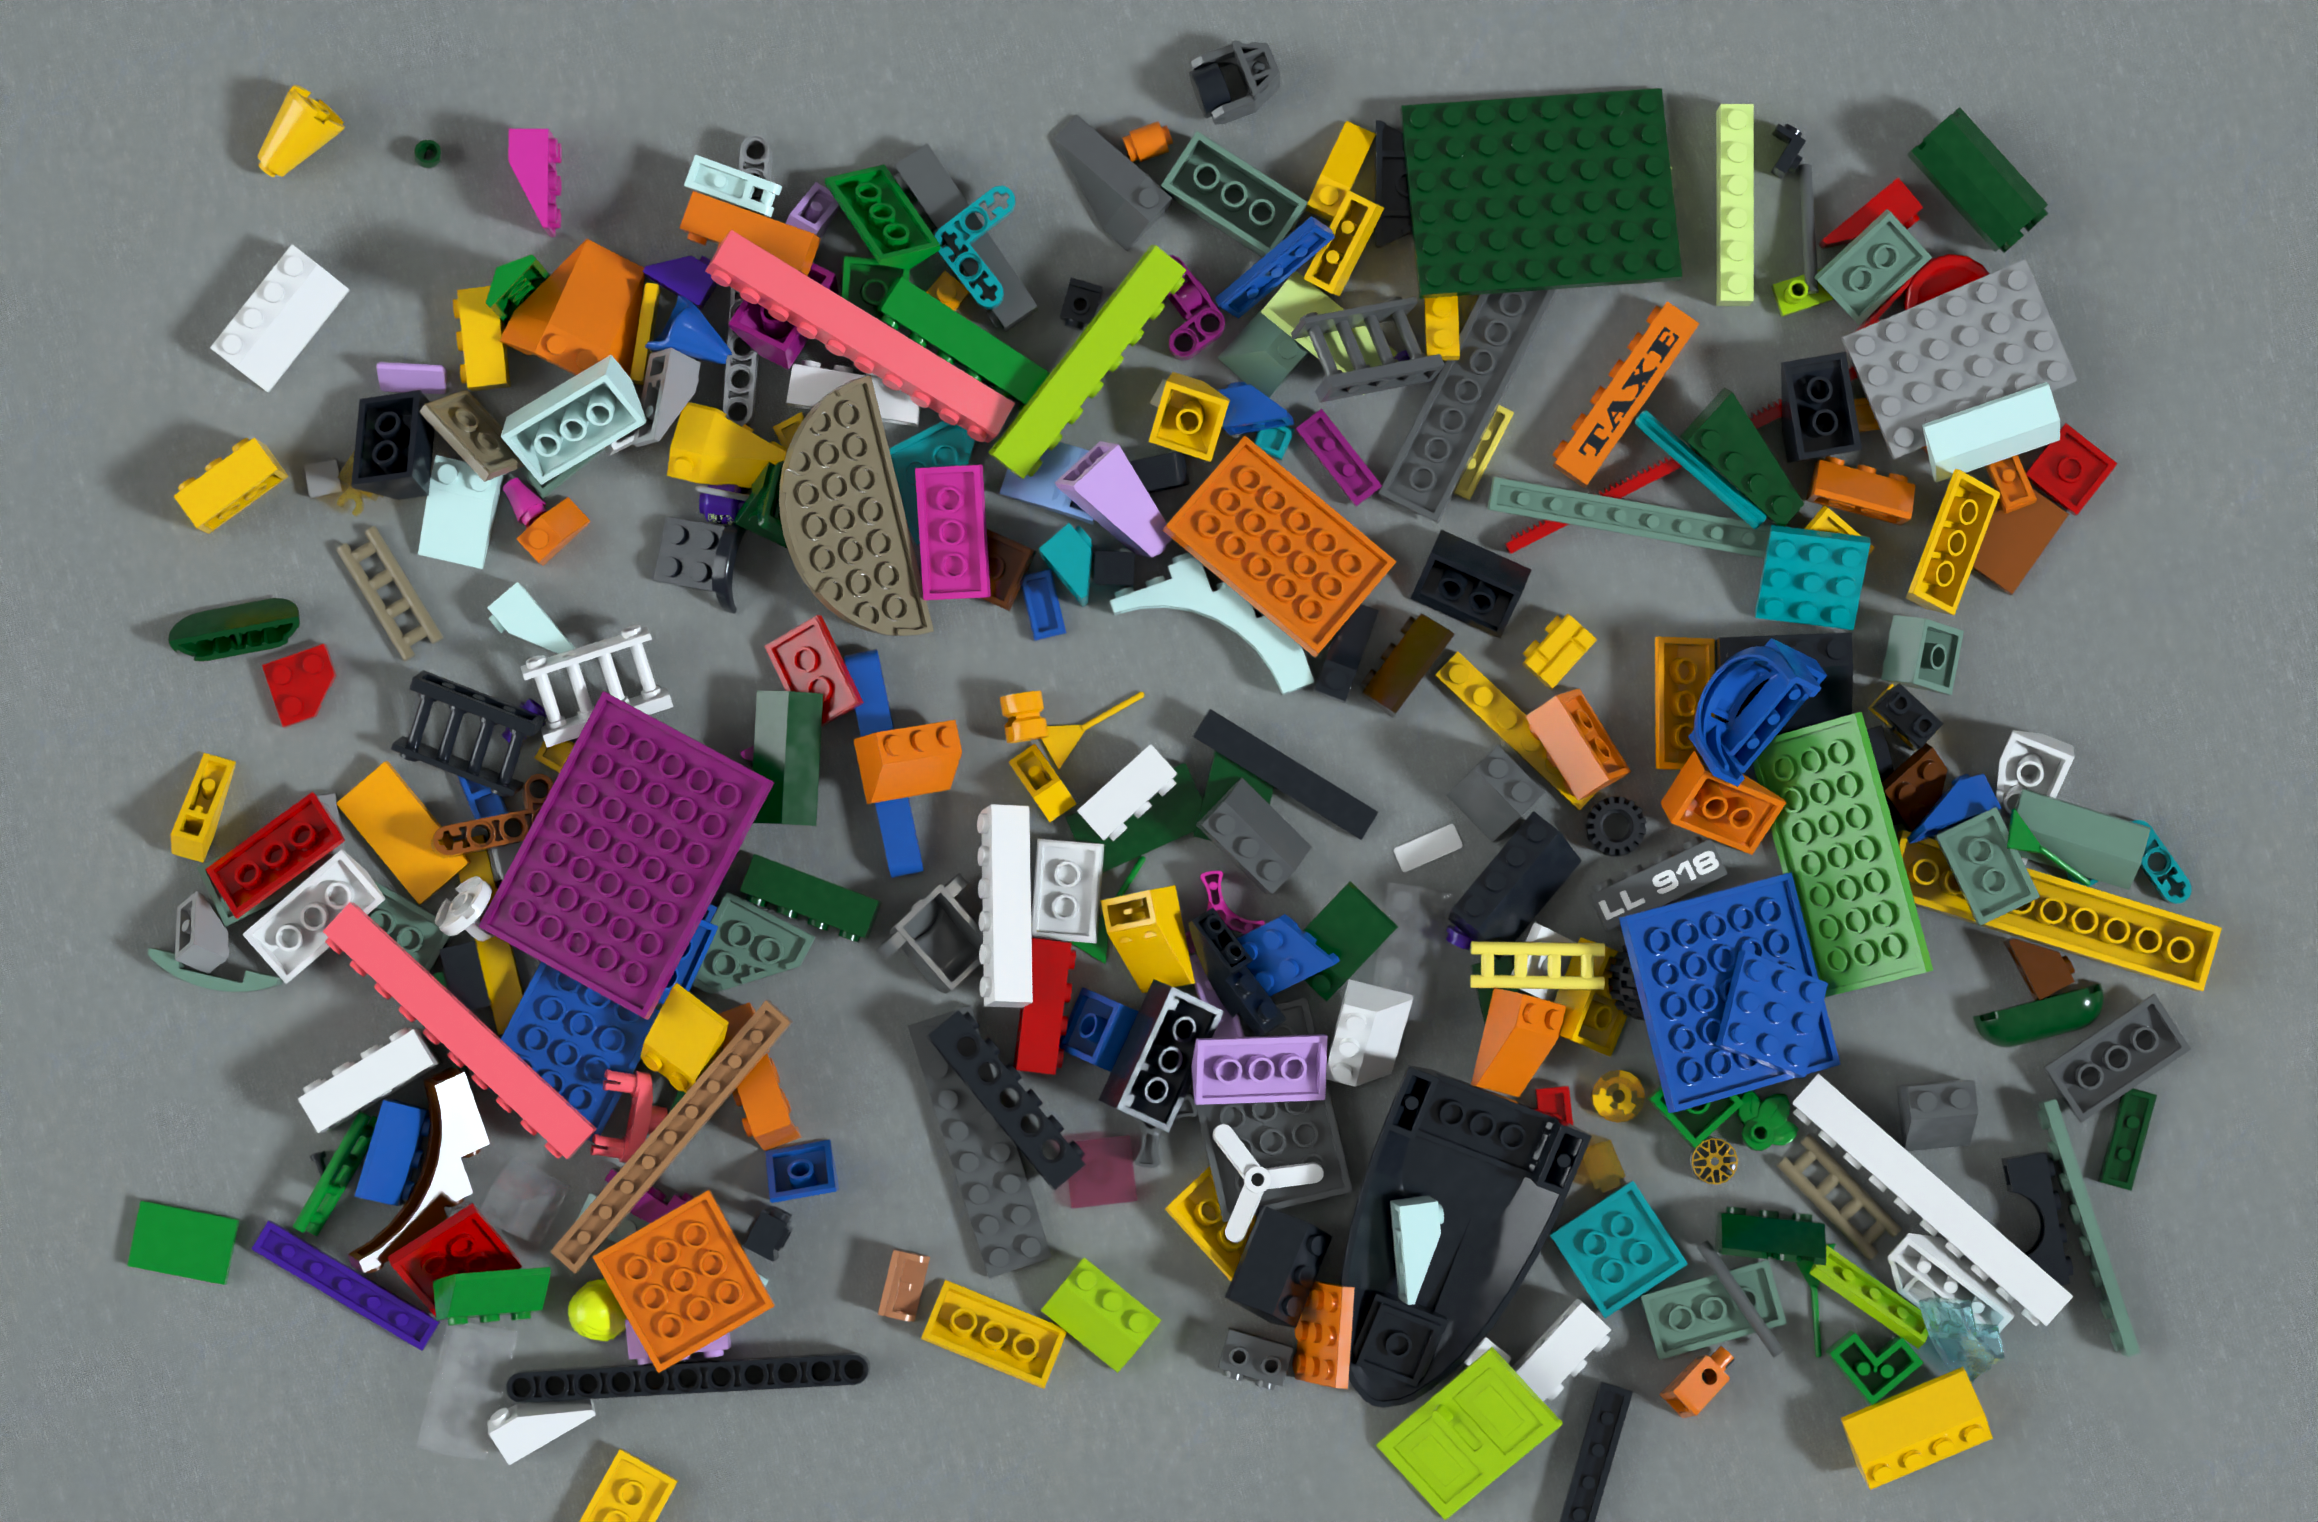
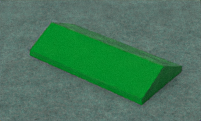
M885 164L825 178V185L880 265L909 270L940 250L939 242Z
M532 254L498 266L495 270L486 304L507 325L513 312L550 274Z

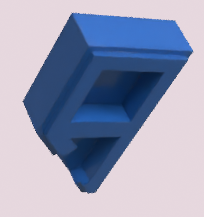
M458 776L475 820L509 813L503 797L492 793L491 788Z

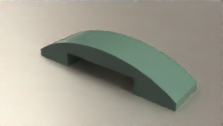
M158 948L148 949V955L164 970L183 981L206 989L226 992H251L273 988L283 983V980L278 976L252 970L245 971L243 982L185 969V964L175 960V952Z

